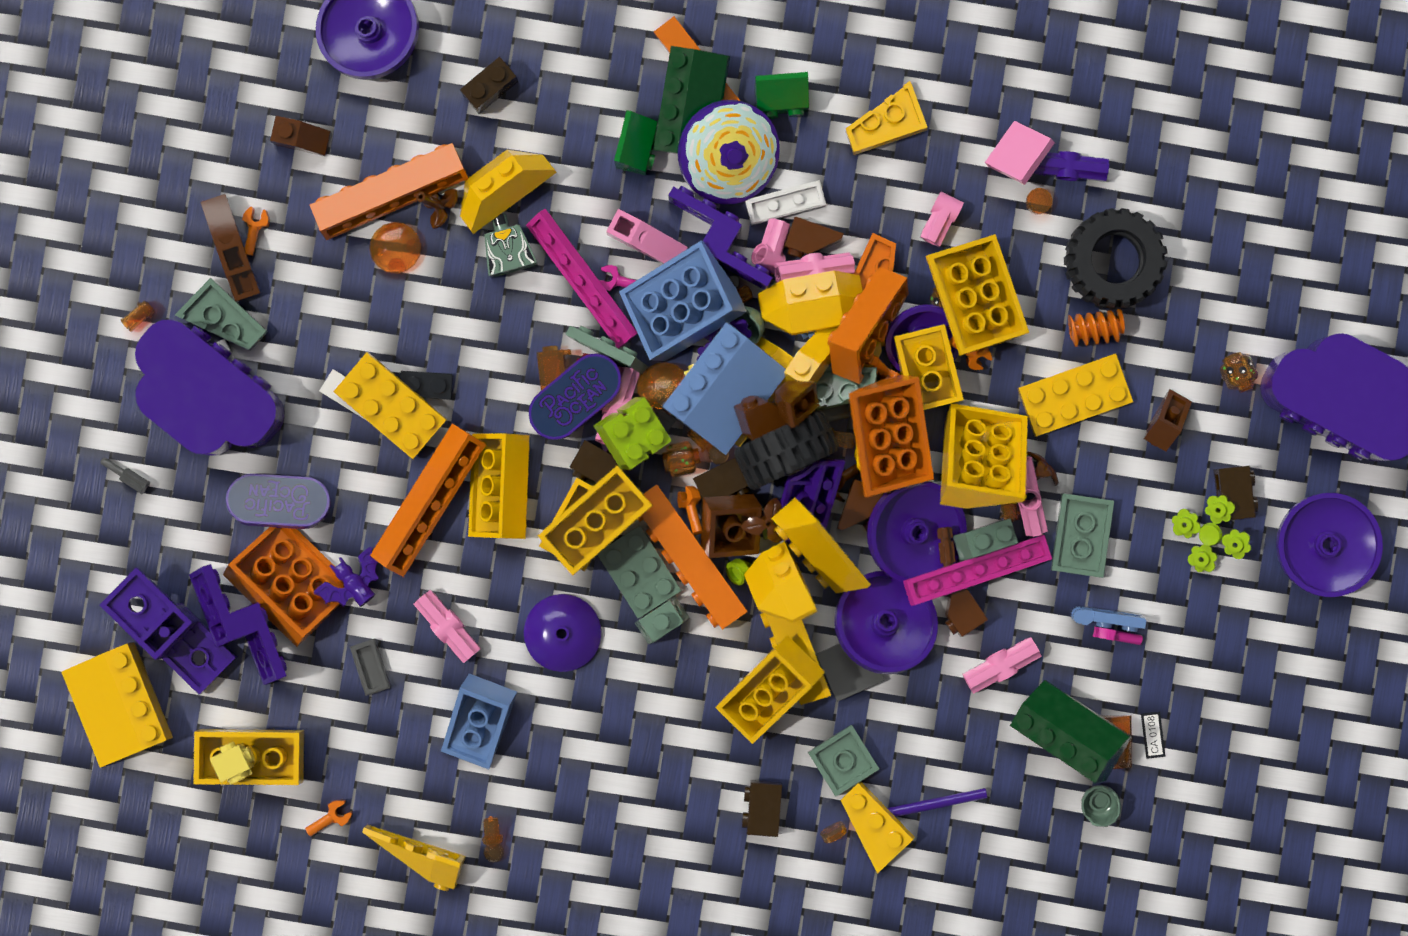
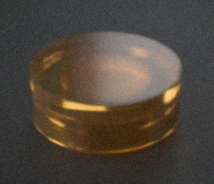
M1044 188L1033 189L1026 197V207L1033 214H1044L1052 206V196Z
M839 821L826 827L821 831L820 835L824 843H832L843 837L847 829L844 823Z

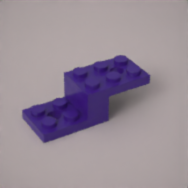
M673 186L668 195L669 202L711 225L703 241L720 266L763 290L767 289L773 278L769 276L770 271L759 264H756L755 267L749 265L747 258L735 251L732 254L729 253L742 229V224L739 223L740 218L728 211L725 214L717 211V205L703 198L702 202L697 200L693 196L694 193L683 186H680L679 189Z
M211 564L200 567L189 574L216 648L245 637L263 685L286 677L285 671H287L285 660L282 656L279 657L276 649L278 645L274 633L269 631L266 623L268 622L267 613L263 607H260L259 602L229 613L230 603L225 593L222 594L219 586L221 583L219 573L216 569L212 568Z
M136 567L99 604L153 659H163L199 695L237 658L226 645L216 648L210 630L183 603L175 604L139 567ZM134 597H140L144 601V607L140 612H136L131 608V601ZM198 650L206 654V662L203 665H197L193 660V655Z

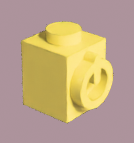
M233 741L219 748L220 754L210 758L220 782L228 780L229 785L253 774L250 768L254 767L252 762L255 761L251 749L248 746L245 747L244 743L236 746Z

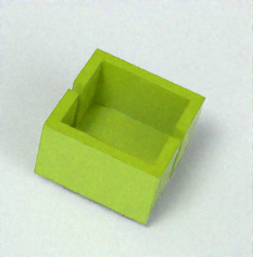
M634 397L618 408V413H611L594 425V428L620 469L631 470L649 457L648 454H654L672 441L645 397Z

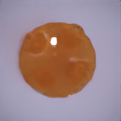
M398 222L381 226L375 231L370 242L372 260L382 270L394 274H400L413 267L419 259L422 250L419 236L413 228Z
M668 362L656 363L648 367L640 375L637 382L639 396L645 397L651 407L664 409L662 406L685 377L684 371L677 365Z

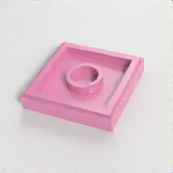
M1014 121L987 158L985 164L1025 185L1055 142L1051 138Z

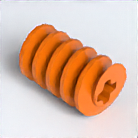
M1121 309L1116 311L1115 316L1111 310L1106 311L1105 317L1101 311L1096 312L1095 318L1091 313H1086L1084 319L1081 314H1076L1074 321L1068 315L1070 339L1075 347H1078L1080 339L1083 340L1085 346L1089 345L1090 338H1093L1096 345L1099 344L1100 337H1103L1105 342L1109 343L1111 335L1114 336L1116 342H1119L1121 334L1125 332L1124 317Z

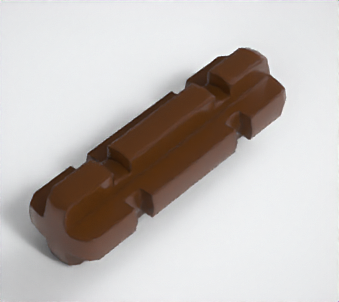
M951 527L938 528L937 537L941 541V543H938L940 564L946 567L956 562L954 541L951 542L953 530Z

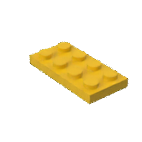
M369 352L365 353L333 391L412 459L415 458L447 420Z
M1116 353L1017 388L1034 437L1133 402Z

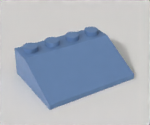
M699 241L619 291L649 360L665 362L720 329L726 322L729 323L747 312L737 289L704 241Z
M726 322L662 407L726 455L742 435L734 406L741 403V400L748 396H759L768 400L785 378L784 371L786 369Z

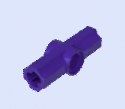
M1071 151L1048 152L1033 174L1056 176V179L1065 181L1083 179L1106 182L1109 172V159L1081 156L1082 154Z

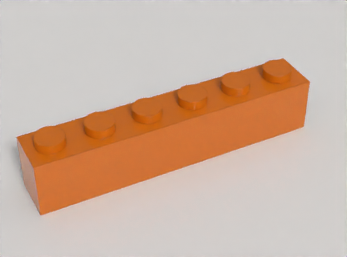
M453 143L443 144L436 147L430 153L413 157L407 163L394 165L388 168L386 172L377 176H368L361 183L354 186H345L338 193L320 197L316 202L310 204V208L320 232L327 241L417 202L416 195L419 192L433 195L469 178Z
M452 423L370 556L385 568L404 577L486 444Z
M656 484L643 495L653 506L637 520L639 522L642 520L646 522L649 526V529L646 530L649 537L654 543L657 541L661 543L664 547V550L661 551L662 555L669 564L673 562L679 569L676 574L684 586L688 583L695 591L691 596L699 607L704 604L710 612L706 615L714 628L719 625L723 630L748 611L711 559L708 558L704 549L659 486Z

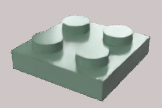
M849 725L808 751V754L835 797L879 770V767L852 725Z

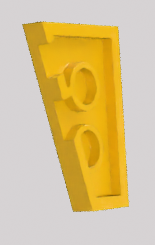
M909 81L894 95L891 94L875 109L870 110L848 126L845 132L853 154L856 155L927 131V124L911 81Z
M861 781L841 799L877 874L915 838Z

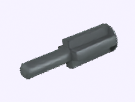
M102 458L101 464L119 475L120 481L141 493V495L148 489L150 481H147L129 468L124 470L107 458Z

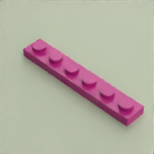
M546 209L540 211L526 226L609 338L616 343L615 346L618 349L638 334L548 211Z
M1040 535L904 580L903 583L910 605L914 606L1051 560L1052 557L1045 535Z

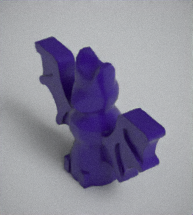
M367 548L358 557L361 566L360 575L354 574L352 568L341 557L339 558L341 562L336 567L333 565L329 566L336 574V577L343 581L344 588H337L328 582H324L314 590L313 594L320 596L325 601V604L338 602L345 607L346 602L354 598L360 607L364 606L376 595L368 587L370 582L378 580L375 568L379 562L370 556L372 548Z

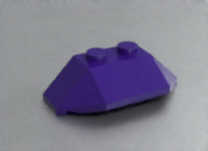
M820 459L788 477L780 502L782 508L796 498L826 530L845 461L839 459ZM789 539L786 540L788 545L792 543Z

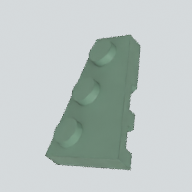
M581 325L579 329L569 326L565 335L601 355H607L610 359H614V361L625 367L628 365L641 375L647 377L651 368L636 358L638 353L627 347H623L620 350L614 347L616 344L614 341L604 336L599 340L593 337V331Z

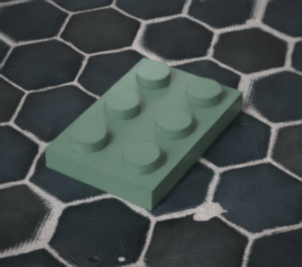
M1061 493L1051 564L1052 571L1104 578L1114 501Z
M640 525L597 554L637 618H640L682 591Z

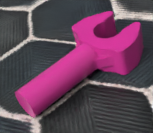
M607 265L601 267V271L610 273L613 276L610 282L599 280L608 292H611L617 286L625 288L637 281L621 276L617 266Z
M1096 626L1093 632V637L1141 645L1143 639L1142 635Z

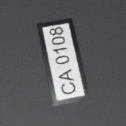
M1160 711L1141 714L1146 759L1165 757Z

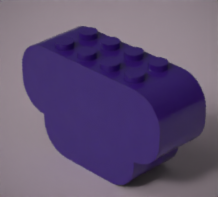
M161 320L151 325L139 339L135 349L136 363L145 374L137 385L135 396L140 411L189 451L209 456L223 454L231 449L233 445L249 448L260 447L268 443L275 436L283 424L285 412L279 397L270 390L272 385L261 376L255 375L253 377L250 374L252 369L241 360L229 358L232 353L221 344L216 342L212 344L209 341L212 337L201 328L196 326L192 328L175 320Z
M1339 333L1318 339L1311 343L1307 349H1297L1275 357L1268 365L1260 384L1261 395L1270 408L1280 413L1279 417L1292 424L1294 421L1303 425L1302 430L1314 436L1320 434L1326 437V443L1336 448L1342 446L1348 449V454L1358 460L1364 458L1374 462L1398 460L1408 455V367L1402 362L1351 335Z

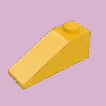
M838 327L819 330L814 333L797 352L784 371L786 381H815V384L818 383L831 363L830 349L827 344L829 335L832 331H836Z

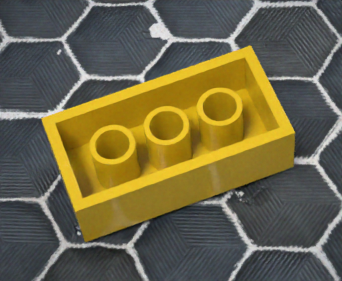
M616 466L544 529L538 537L573 576L653 505L625 473Z
M787 635L715 708L753 744L813 687L825 671Z
M200 729L194 732V784L229 785L228 780L220 782L210 758L220 754L219 748L233 741L236 746L244 743L245 747L248 746L254 755L255 761L252 762L254 767L250 768L253 774L231 785H300L304 781V730Z

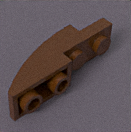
M226 194L201 201L208 227L235 301L259 294L260 291Z

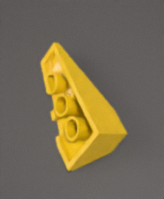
M368 824L363 828L362 833L426 880L434 883L435 888L449 891V888L454 889L456 887L466 856Z

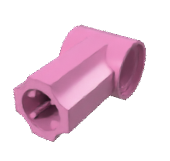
M941 191L930 211L932 214L920 238L940 247L951 223L955 222L964 202Z
M775 218L769 219L762 243L757 245L752 252L751 261L753 264H759L768 269L771 274H774L775 264L786 262V257L782 252L790 230L789 223Z

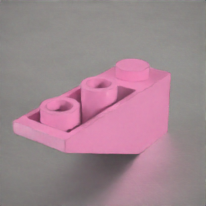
M620 209L617 210L606 231L607 235L662 264L688 249L682 243Z

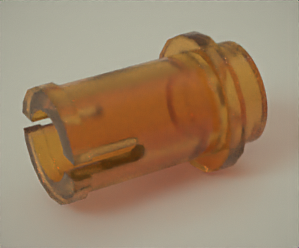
M146 300L142 303L138 302V306L121 319L122 324L130 332L134 331L147 318L151 319L153 317L152 314L155 310Z
M1016 503L1000 505L1002 510L1001 519L1010 518L1011 522L1019 520L1021 513L1017 511Z

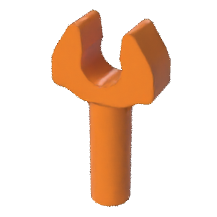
M249 207L243 214L242 220L249 227L244 247L247 255L253 256L259 230L263 227H269L270 218L265 209L262 211L261 219L257 222L253 221L255 210L253 207Z
M952 337L949 340L950 346L957 349L954 338ZM988 347L965 354L968 356L966 359L967 365L973 370H983L982 363L978 360L979 357L992 360Z
M877 356L874 357L871 365L877 368V377L883 380L900 376L899 373L889 369Z
M685 486L686 491L678 492V507L686 509L692 534L698 535L703 532L696 508L701 495L695 486Z
M334 800L329 803L328 814L305 828L307 834L311 837L332 823H338L340 826L348 823L353 814L352 811L344 816L337 814V808L346 803V800Z

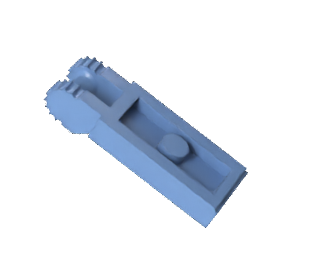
M1083 606L1073 607L1072 612H1070L1072 619L1082 625H1088L1094 621L1096 626L1112 628V624L1122 625L1123 630L1137 632L1138 628L1145 629L1146 619L1139 614Z

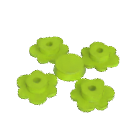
M1221 495L1219 498L1217 496H1210L1207 500L1208 506L1205 508V513L1210 515L1213 523H1206L1201 527L1197 521L1198 515L1190 513L1185 508L1179 510L1178 515L1172 518V523L1175 524L1173 526L1174 534L1191 538L1193 534L1199 532V538L1203 544L1200 547L1194 546L1191 550L1192 554L1188 556V563L1195 566L1197 572H1202L1203 570L1211 572L1215 569L1214 561L1217 560L1218 556L1212 552L1211 546L1218 544L1221 539L1222 544L1226 546L1224 549L1225 553L1228 555L1232 554L1235 559H1242L1245 556V552L1247 553L1251 550L1248 533H1239L1238 530L1233 529L1230 534L1222 537V530L1216 525L1222 521H1230L1231 514L1235 511V505L1228 501L1225 495Z

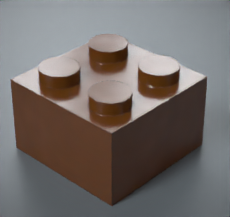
M754 494L703 497L701 546L708 558L759 554L760 535L750 534L741 527L742 523L748 518L755 516L761 518L762 507Z

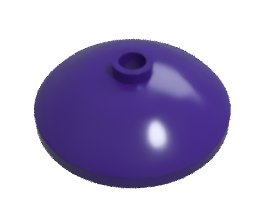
M936 305L914 306L903 311L893 320L886 333L885 350L891 364L898 371H900L894 341L895 336L945 324L948 339L950 340L953 337L942 307ZM950 346L953 359L955 361L959 352L957 349Z
M569 594L552 595L537 603L528 614L524 625V641L532 658L541 666L558 672L572 671L588 663L597 652L601 641V624L595 610L583 599ZM558 629L566 631L567 635L565 638L561 639L557 636Z

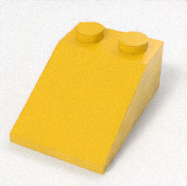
M945 324L894 337L901 375L919 377L924 410L964 400Z

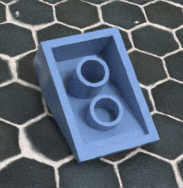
M468 674L459 689L441 752L489 770L509 719L517 691Z

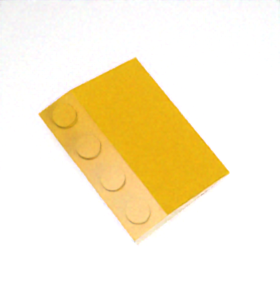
M996 234L926 256L959 355L991 347L1029 333Z
M951 403L944 422L941 505L967 509L1025 501L1028 416Z
M135 642L124 644L62 671L100 768L173 738Z

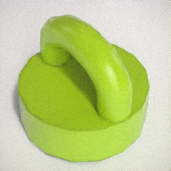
M738 558L727 563L726 573L732 583L739 586L746 583L744 574L751 564L746 560Z

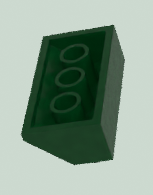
M671 46L654 150L678 154L680 137L689 120L707 105L723 100L730 56Z
M1044 680L1022 703L1010 724L1012 728L1095 784L1107 781L1132 737L1047 680Z

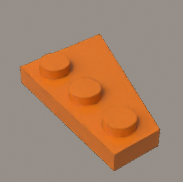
M872 233L854 273L855 275H860L862 290L865 289L868 278L871 275L874 276L879 267L892 272L894 268L896 243Z

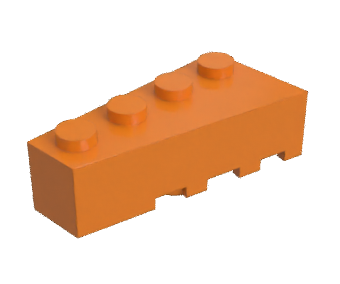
M879 267L874 276L871 275L868 278L863 292L855 297L850 311L844 313L839 327L829 335L827 344L830 349L833 374L858 384L861 383L864 378L862 374L864 365H871L875 357L873 353L877 341L881 343L884 341L889 326L888 321L893 322L908 296L907 277Z

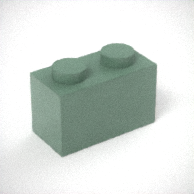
M1010 518L953 536L960 561L975 558L1018 543Z

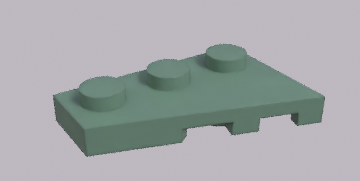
M212 278L175 314L179 318L248 350H251L268 333Z
M828 366L816 384L820 406L813 412L850 403V392L877 382V368L863 367L862 374L864 378L858 384L833 374L832 366Z

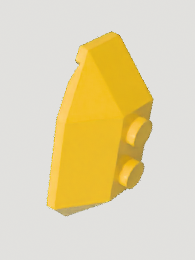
M505 150L470 176L469 179L465 180L460 217L474 234L557 172L544 155Z
M834 270L784 279L757 295L762 319L791 335L839 327L842 316L845 312L850 311L855 297L861 294L863 290L860 275Z
M786 541L762 552L744 574L760 612L796 623L818 611L792 550Z

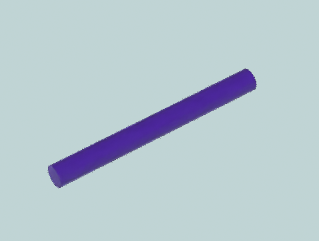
M985 788L887 809L895 817L985 799L987 798V792Z

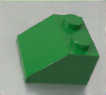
M808 72L755 76L756 108L761 110L769 119L778 118V114L788 113L789 117H800L804 115V112H808Z
M626 110L614 159L617 169L646 175L647 169H653L656 155L651 153L655 144L657 121Z

